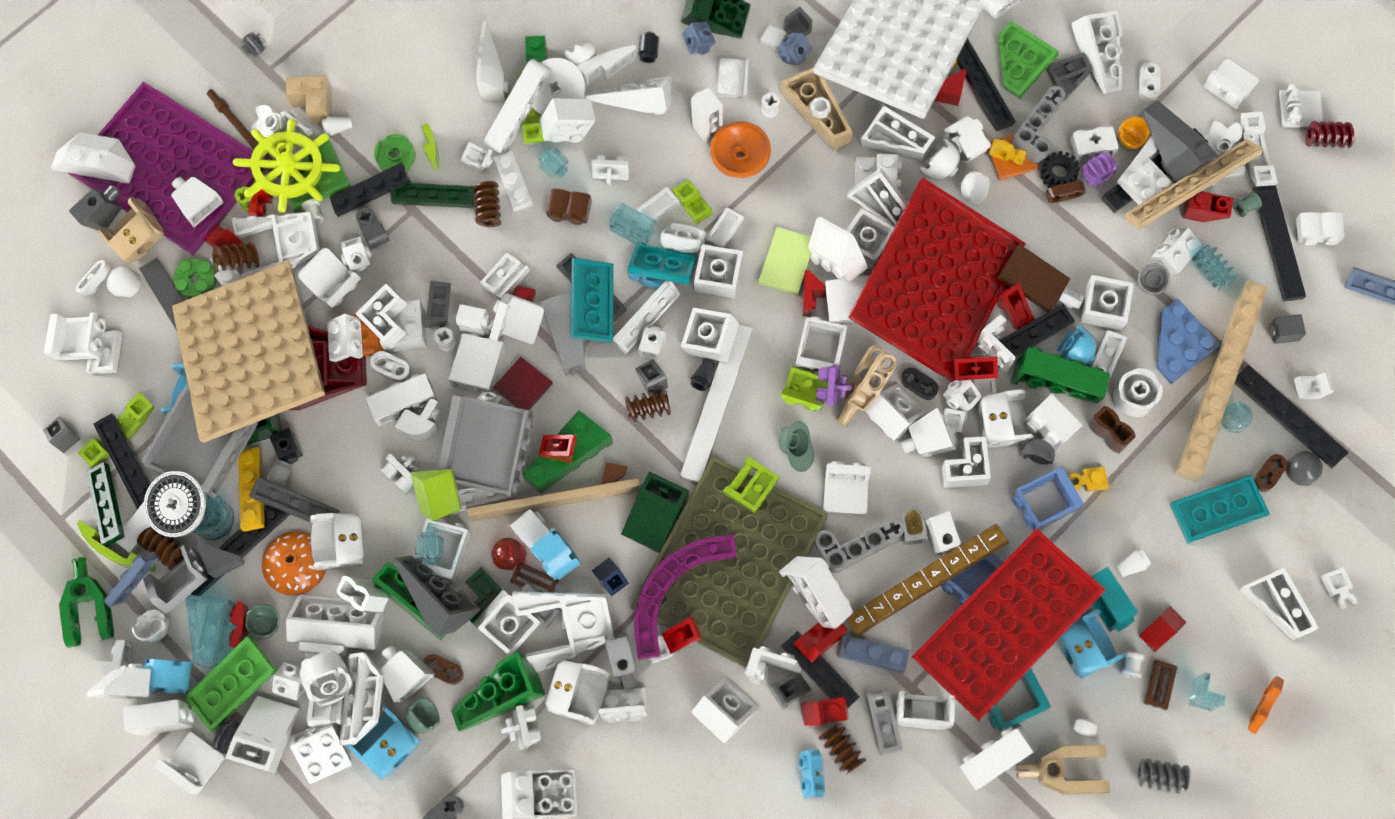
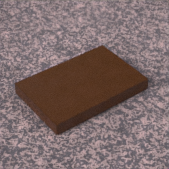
M1020 244L1016 246L997 279L1009 287L1019 283L1025 298L1046 312L1053 310L1071 279Z

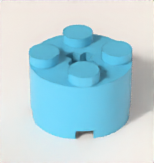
M555 528L536 541L530 550L537 559H540L542 563L545 562L543 568L547 574L553 577L554 580H560L579 566L581 562L565 539H561L560 533Z
M157 659L145 660L144 669H151L149 691L187 694L190 685L192 662Z

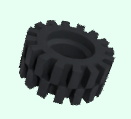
M1059 151L1058 155H1056V152H1053L1051 156L1048 155L1040 170V178L1044 179L1042 182L1044 185L1048 183L1047 188L1076 181L1080 166H1078V160L1074 162L1075 157L1073 155L1068 157V152L1062 155L1063 151ZM1062 166L1067 170V175L1065 177L1056 176L1052 168Z

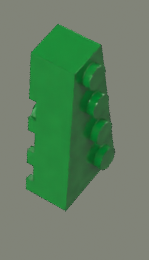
M1028 347L1016 360L1011 384L1018 385L1020 381L1029 383L1028 388L1046 387L1050 390V393L1064 394L1068 392L1072 398L1099 403L1105 398L1110 373L1104 372L1099 367L1091 368L1085 366L1080 361L1063 359L1058 354L1044 353L1043 350L1036 347Z
M578 410L557 434L577 436L572 462L567 463L537 456L522 473L523 478L539 493H543L563 479L566 474L579 468L582 463L590 458L592 459L605 447L612 445V436Z
M387 562L372 578L375 587L383 590L388 595V598L439 640H442L445 635L438 636L424 621L397 567Z

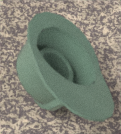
M799 421L789 427H782L778 439L779 448L787 454L794 470L798 472L807 471L814 461V448L808 426Z

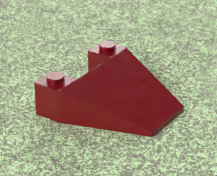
M308 325L325 395L288 410H302L365 386L367 384L366 356L359 359L350 356L338 362L329 361L328 332Z

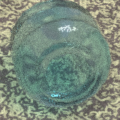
M548 148L538 159L540 161V169L550 178H555L556 176L561 178L568 171L566 167L568 159L557 148L552 150Z
M1232 403L1225 409L1221 424L1231 433H1240L1252 423L1253 412L1244 403Z
M421 532V535L415 538V556L418 559H423V563H436V559L443 557L444 539L438 535V532Z

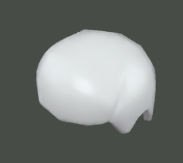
M591 42L585 43L583 46L575 45L574 52L566 50L564 57L566 60L578 65L595 57L596 49Z
M978 171L969 172L961 182L963 198L975 204H980L984 201L990 187L989 177Z
M124 266L111 270L106 278L107 290L116 297L125 296L130 298L139 291L141 285L140 276L134 270Z
M154 609L138 616L137 625L132 627L135 638L145 643H156L165 637L170 623L165 613Z

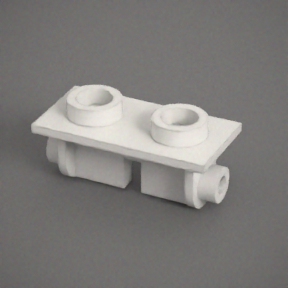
M283 110L280 113L283 118L282 127L286 131L288 120L294 119L296 121L295 133L302 134L312 141L321 134L293 110Z

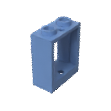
M1062 466L1016 489L1013 493L1015 506L1022 510L1025 515L1024 521L1026 525L1032 528L1033 531L1036 528L1040 530L1080 510L1084 505ZM1053 481L1068 508L1039 522L1024 495Z

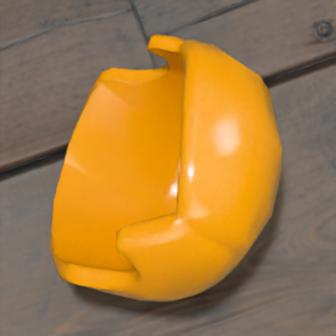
M1134 116L1126 119L1121 124L1117 136L1120 144L1125 148L1136 150L1146 144L1151 133L1145 120Z

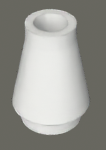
M326 116L325 119H322L324 133L330 134V136L347 129H352L350 117Z
M1135 550L1115 568L1121 578H1124L1125 576L1147 570L1151 563L1143 550L1138 552Z

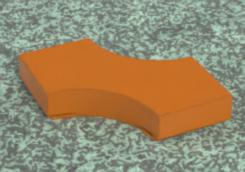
M1275 676L1264 690L1260 702L1249 719L1248 731L1256 734L1268 719L1273 704L1282 692L1284 679Z

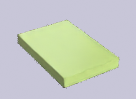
M777 227L758 284L798 295L805 270H807L810 261V255H812L808 248L811 236Z

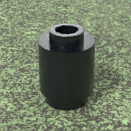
M645 32L640 35L638 56L640 61L644 63L655 62V59L658 57L659 37L653 32Z
M230 719L228 723L222 722L213 740L214 745L212 748L227 755L233 736L240 724Z

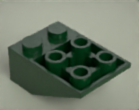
M686 0L681 22L688 26L691 23L707 22L712 33L741 39L751 4L743 0Z
M649 471L638 492L621 535L660 553L689 498L688 489Z

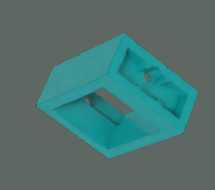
M1106 567L1091 576L1105 589V592L1092 606L1095 610L1099 609L1101 611L1099 617L1109 632L1115 629L1120 632L1135 622L1133 617L1139 612L1110 569Z
M1032 668L1021 679L1036 708L1005 722L997 705H995L989 711L990 716L988 718L992 727L998 729L999 733L1051 708Z

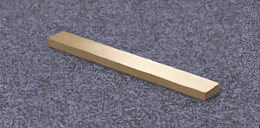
M1246 139L1127 212L1125 220L1139 229L1143 228L1262 154V147Z
M639 478L471 507L467 509V512L472 522L527 512L529 509L533 511L639 492L641 485Z

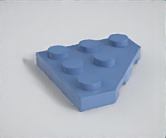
M1179 299L1160 313L1161 325L1158 341L1159 356L1157 370L1172 384L1219 349L1221 345Z

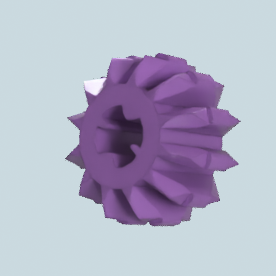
M1108 152L1100 153L1098 156L1088 160V163L1083 166L1081 173L1091 186H1099L1116 174L1118 165Z

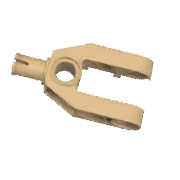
M872 346L866 351L848 382L852 384V390H846L845 397H842L846 405L838 418H836L838 422L848 427L856 411L861 410L864 412L878 397L896 368L897 361L893 355L887 353L880 346ZM876 350L881 351V354L878 355L875 361H872V353ZM887 357H890V366L887 368H882L887 360ZM869 369L864 379H861V371ZM879 376V384L872 387L873 381Z
M1106 745L1062 746L1038 759L1036 764H1016V771H1026L1016 773L1017 779L1037 778L1039 784L1063 795L1110 793L1109 780L1065 781L1064 758H1107ZM1049 764L1056 768L1055 777L1047 772Z

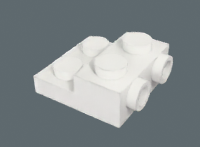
M877 154V157H856L855 186L882 167L900 191L901 179H897V173H901V160H897V154Z

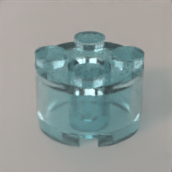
M205 495V514L200 524L192 532L204 540H218L230 534L234 524V512L232 507L220 496L217 495L214 499Z

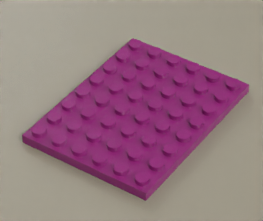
M144 81L98 134V136L119 139L135 164L130 183L68 173L90 189L105 192L110 185L115 186L121 192L115 200L125 212H129L132 209L128 203L130 197L138 198L145 202L163 228V237L192 256L203 245L204 239L216 224L219 225L237 203L234 196L236 190L242 187L249 188L255 181L251 167H239L233 164L235 158L251 159L253 150ZM178 177H181L185 182L191 177H195L216 191L224 203L197 226L193 227L171 196L176 190L172 183Z

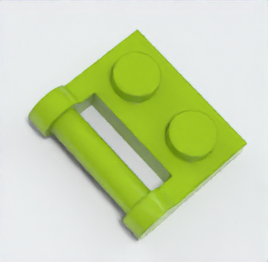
M747 457L744 461L745 465L732 483L725 487L723 493L753 513H756L780 477L751 457ZM752 469L757 471L741 494L738 493L737 489Z

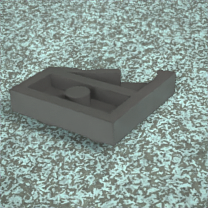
M1083 52L1050 64L1046 70L1054 85L1061 87L1065 91L1064 100H1066L1091 73L1093 68Z

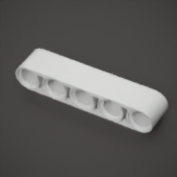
M534 59L528 62L486 135L484 144L500 154L507 152L549 79L551 68Z

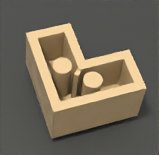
M326 75L286 78V97L292 107L306 106V113L311 123H322V119H325L326 116H332V87Z

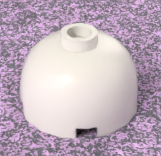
M948 138L943 141L946 143L943 147L938 145L925 159L924 163L927 165L920 167V170L931 179L940 180L947 176L952 177L959 170L957 167L960 161L959 151Z

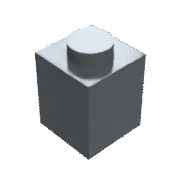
M1302 314L1277 316L1270 323L1269 334L1273 337L1274 344L1297 342L1306 335Z

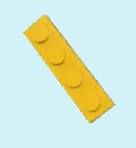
M256 447L243 450L238 458L240 529L243 532L265 528L264 503L249 498L258 477L263 478L262 450Z

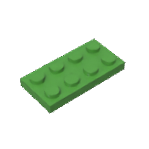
M247 636L184 698L209 731H215L222 722L226 721L278 669L252 636Z

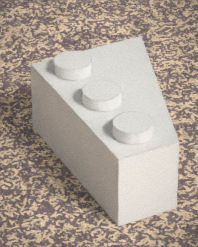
M883 106L861 138V147L897 154L898 156L924 161L935 145V137L885 106Z
M882 167L847 193L848 198L863 206L865 210L870 211L893 227L896 226L908 203Z
M796 556L779 571L783 577L787 575L795 585L792 588L796 594L800 592L808 601L805 604L822 627L836 629L854 613L850 607L849 600L843 595L838 581L832 576L829 565L823 558Z
M1285 568L1275 571L1240 589L1254 605L1293 641L1319 629Z

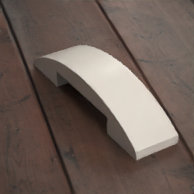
M1262 111L1242 113V142L1248 139L1262 147V154L1246 163L1251 179L1255 186L1277 185L1274 165H1270L1264 138L1266 127Z

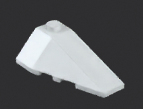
M1118 11L1086 15L1071 23L1076 43L1093 68L1092 73L1103 94L1121 91L1122 66L1120 65V55L1122 54V47H1120V37H1122V26Z

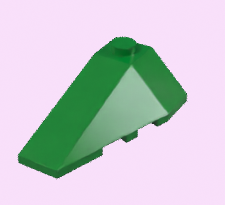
M520 651L499 661L494 666L495 669L480 681L479 686L473 692H469L452 710L458 732L514 710L516 706L527 705L546 695L538 673Z

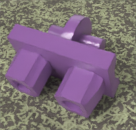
M834 364L831 367H821L818 372V380L828 381V388L819 387L816 399L827 402L826 406H834V403H838V393L839 397H845L846 390H852V384L847 383V376L841 375L840 378L841 365Z

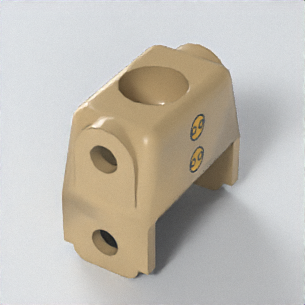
M133 197L128 199L132 209L121 218L113 231L101 227L97 232L105 243L122 260L129 264L134 260H140L164 234L163 228L146 203Z

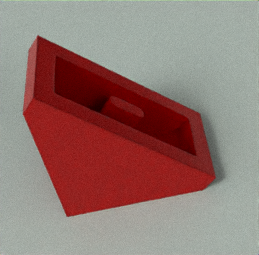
M963 69L945 79L934 101L959 106L966 70Z
M969 356L954 359L955 380L998 378L997 356Z
M543 435L538 456L571 463L577 436Z
M1170 606L1139 637L1153 652H1156L1187 622Z

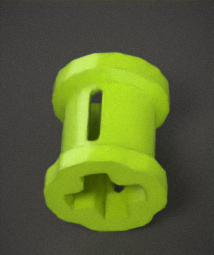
M242 187L236 190L234 196L236 201L240 203L241 208L248 212L252 197L246 198L244 192L248 187Z

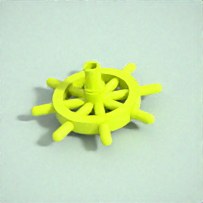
M294 119L288 120L287 132L275 133L266 138L259 130L253 129L251 134L259 144L254 149L251 159L235 158L233 160L235 166L251 167L256 181L254 185L245 190L244 196L250 198L262 189L272 196L279 197L278 210L281 213L286 211L287 198L298 197L307 192L317 202H321L323 196L315 186L320 180L322 171L339 172L341 169L339 164L322 163L318 147L329 139V135L323 133L312 141L302 134L295 133L296 121ZM293 145L302 147L296 154H292ZM269 152L276 160H263V158ZM308 154L313 158V163L299 162ZM260 168H274V170L263 176ZM298 170H309L311 172L305 178ZM282 175L281 185L272 183L273 180ZM291 176L298 182L297 184L289 185Z

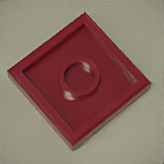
M520 357L494 385L493 389L516 408L530 410L553 385V382Z

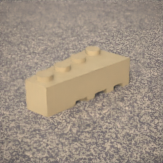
M814 68L781 81L782 95L832 150L852 142V130L824 77L814 74ZM819 97L829 100L831 106L828 116L821 119L814 117L810 109L813 100Z

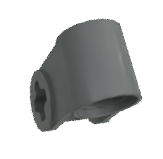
M362 208L357 212V222L371 250L390 241L383 226L379 223L371 209Z
M446 796L422 819H456L463 812L464 803L459 797ZM449 802H456L454 805L455 811H448L450 808Z

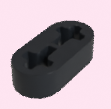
M907 368L901 375L902 385L925 400H931L936 397L939 390L938 384L927 375L915 368ZM914 375V380L908 382L907 376ZM929 386H932V387H933V388H932V392H931V391L928 392V393H925V392H924V391H925V387H926V388L929 387Z

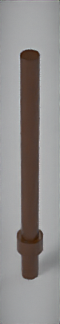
M213 89L207 91V96L213 101L214 107L218 112L223 113L249 145L255 149L259 143L232 113L227 102L224 99H220ZM268 153L264 156L267 160H273Z

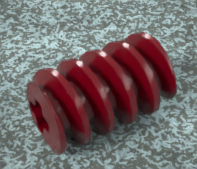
M1312 121L1306 132V145L1310 147L1314 141V146L1319 147L1322 141L1323 147H1327L1330 142V146L1334 148L1338 142L1339 148H1343L1346 142L1347 148H1350L1354 143L1353 125L1350 122L1334 123L1330 121L1326 123L1321 121L1318 123V121Z

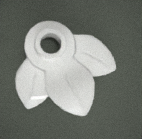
M267 105L256 107L259 119L250 127L251 131L257 129L266 138L281 130L283 118L280 114L274 113L272 108Z
M1214 121L1210 128V134L1202 136L1209 142V146L1215 153L1220 156L1235 147V144L1241 139L1242 129L1239 123H1235L1227 128L1222 123ZM1227 146L1228 149L1222 150L1221 147Z

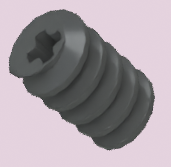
M1149 758L1145 759V761L1141 759L1138 767L1139 787H1142L1144 782L1147 781L1148 788L1151 789L1153 784L1156 783L1158 790H1161L1164 784L1166 785L1167 792H1170L1172 786H1175L1176 794H1179L1182 788L1187 791L1189 787L1190 769L1187 765L1180 767L1179 764L1175 763L1171 767L1169 762H1164L1162 765L1160 760H1155L1153 763Z

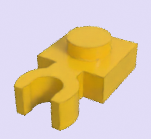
M995 138L989 155L1007 162L1010 159L1016 164L1022 165L1027 152L1021 149H1014V145L1006 140Z
M1105 466L1083 469L1082 476L1077 473H1072L1068 476L1070 480L1075 479L1077 481V485H1073L1076 491L1082 486H1085L1086 492L1109 488Z

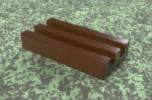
M521 562L518 563L510 579V583L523 588L526 583L517 580V577H520L548 590L547 593H554L555 587L559 583V579L554 580L548 574ZM521 569L552 582L551 586L521 573Z
M1159 660L1153 661L1143 704L1152 705V707H1158L1165 711L1168 710L1178 666ZM1161 666L1154 700H1151L1158 668ZM1170 669L1163 703H1161L1159 700L1166 670Z

